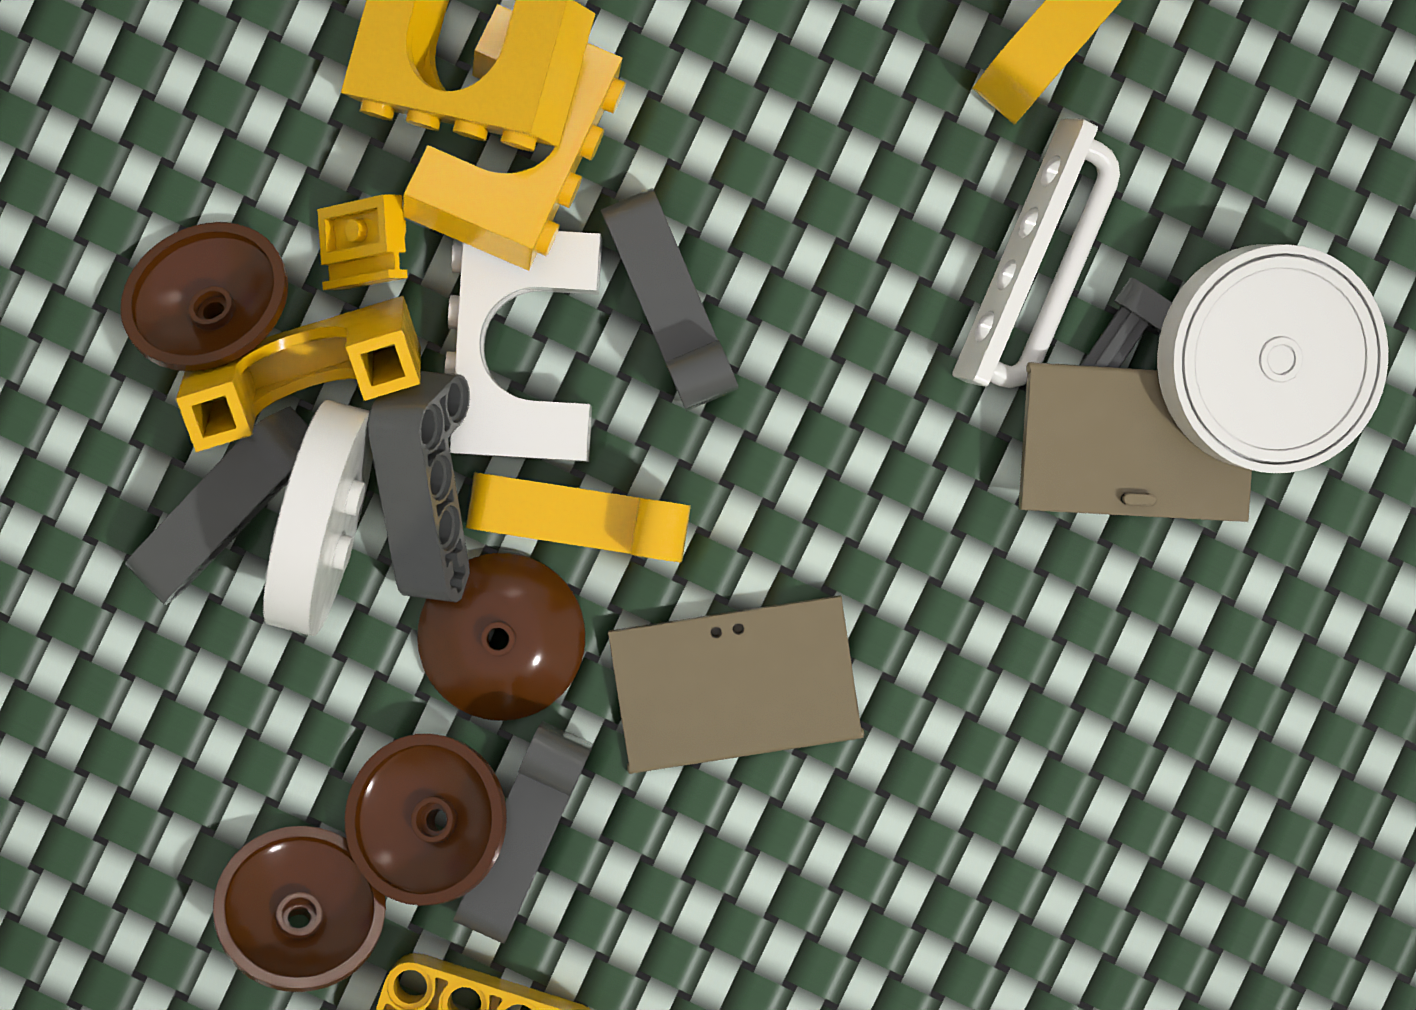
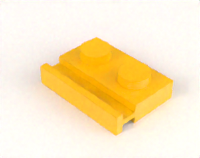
M382 194L317 209L321 265H328L329 281L322 282L323 290H346L408 278L407 270L400 269L399 254L406 252V220L403 217L402 195Z

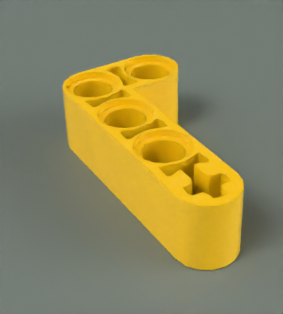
M1045 0L996 56L972 89L1015 125L1122 0Z
M474 472L465 528L616 551L646 558L682 562L691 506Z
M419 953L405 955L395 963L385 979L376 1010H459L453 1003L452 992L458 988L467 987L476 991L480 996L481 1007L478 1010H506L516 1004L525 1005L531 1010H592L583 1004ZM406 970H415L421 973L426 980L427 991L417 996L404 992L399 984V974Z

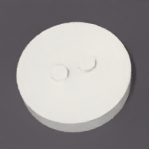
M1256 244L1244 246L1226 252L1205 264L1190 277L1175 296L1163 322L1157 352L1159 384L1168 411L1177 426L1195 446L1206 454L1227 464L1258 472L1290 473L1305 470L1331 459L1344 450L1362 432L1375 412L1383 393L1388 370V340L1384 320L1374 297L1364 282L1350 268L1334 257L1316 249L1297 245Z
M325 400L318 408L309 425L290 476L273 539L263 603L264 620L268 625L315 636L322 628L329 614L350 559L372 466L373 456L368 434L369 410Z

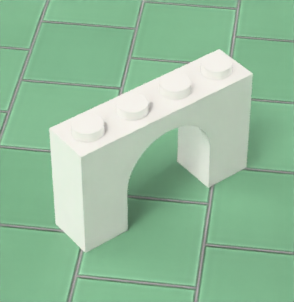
M558 231L548 255L544 256L537 253L529 271L461 241L453 240L452 273H461L460 296L450 295L448 328L457 329L456 352L447 351L445 373L459 374L465 377L469 386L470 401L465 419L448 437V442H451L450 453L589 462L592 406L580 403L525 400L509 394L495 381L489 371L485 359L484 343L486 332L493 316L504 304L519 295L529 292L599 295L602 255L601 234Z

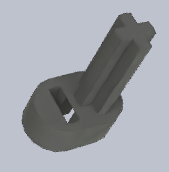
M1130 277L1114 300L1120 308L1081 365L1120 368L1148 326L1161 333L1163 322L1172 302L1142 282Z

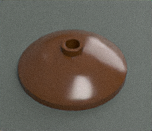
M213 222L185 228L168 236L151 248L140 259L129 275L121 298V318L125 332L136 349L145 358L168 369L202 371L228 364L254 349L265 339L278 322L288 295L287 271L282 258L273 244L262 234L249 227L227 222Z
M491 553L469 559L470 574L461 600L451 602L426 599L419 618L417 635L418 651L424 671L432 685L444 699L459 710L472 716L488 720L507 721L538 713L555 702L566 691L581 666L585 650L586 631L579 602L571 588L560 575L533 558L513 553ZM494 628H502L509 635V643L503 649H496L489 643L488 636Z
M409 735L399 738L379 749L369 758L357 774L346 803V840L358 870L370 885L380 893L395 901L409 905L443 904L453 901L474 889L494 866L503 846L506 833L507 812L505 798L493 769L472 747L462 741L443 735ZM442 810L446 815L447 822L445 827L439 830L435 825V817Z
M292 826L272 830L244 845L224 868L218 880L213 900V919L216 935L223 951L233 965L259 984L288 992H307L323 989L344 980L358 970L372 954L379 941L386 912L385 895L371 886L360 873L352 859L346 838L332 831L310 826ZM300 914L306 916L310 922L303 928H295L290 925L289 919L294 915Z

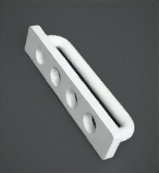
M1062 119L1059 122L952 373L953 377L966 383L987 387L991 382L998 386L1014 388L1027 383V363H1043L1116 192L1120 178L1119 162L1113 151L1094 139L1098 126L1084 119ZM1084 160H1087L1095 165L1097 169L1095 184L1019 361L1013 366L999 362Z

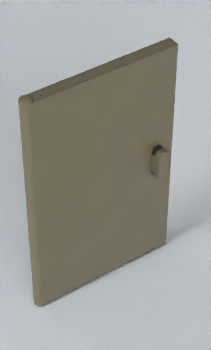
M1027 363L1019 510L1249 521L1252 470L1230 465L1213 458L1195 446L1183 434L1173 420L1164 401L1159 384L1158 370ZM1126 493V494L1123 496V502H1124V503H1122V502H1121V496H1122V494Z
M841 595L608 631L628 756L627 771L629 774L864 738V729L860 724Z

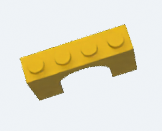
M366 0L341 90L342 94L362 102L360 112L388 121L393 120L394 112L406 114V122L434 131H439L441 122L453 124L454 133L480 141H486L488 132L502 135L501 143L533 152L536 143L559 147L596 13L574 0H516L502 50L489 72L469 87L455 91H446L438 77L435 55L449 0Z
M497 4L474 50L472 76L481 79L495 64L502 50L513 10ZM587 43L559 147H555L545 160L530 169L516 173H496L427 146L404 192L403 217L529 271L537 253L547 256L555 241L560 224L553 222L559 206L562 205L570 208L577 194L582 176L575 174L582 157L592 160L599 147L604 129L597 125L604 110L613 114L621 100L626 86V82L618 79L623 58Z
M400 296L265 337L254 349L228 364L202 371H185L176 400L196 452L251 436L256 416L264 408L285 396L311 386L336 380L357 379L363 399L366 401L420 384L421 346L404 296Z

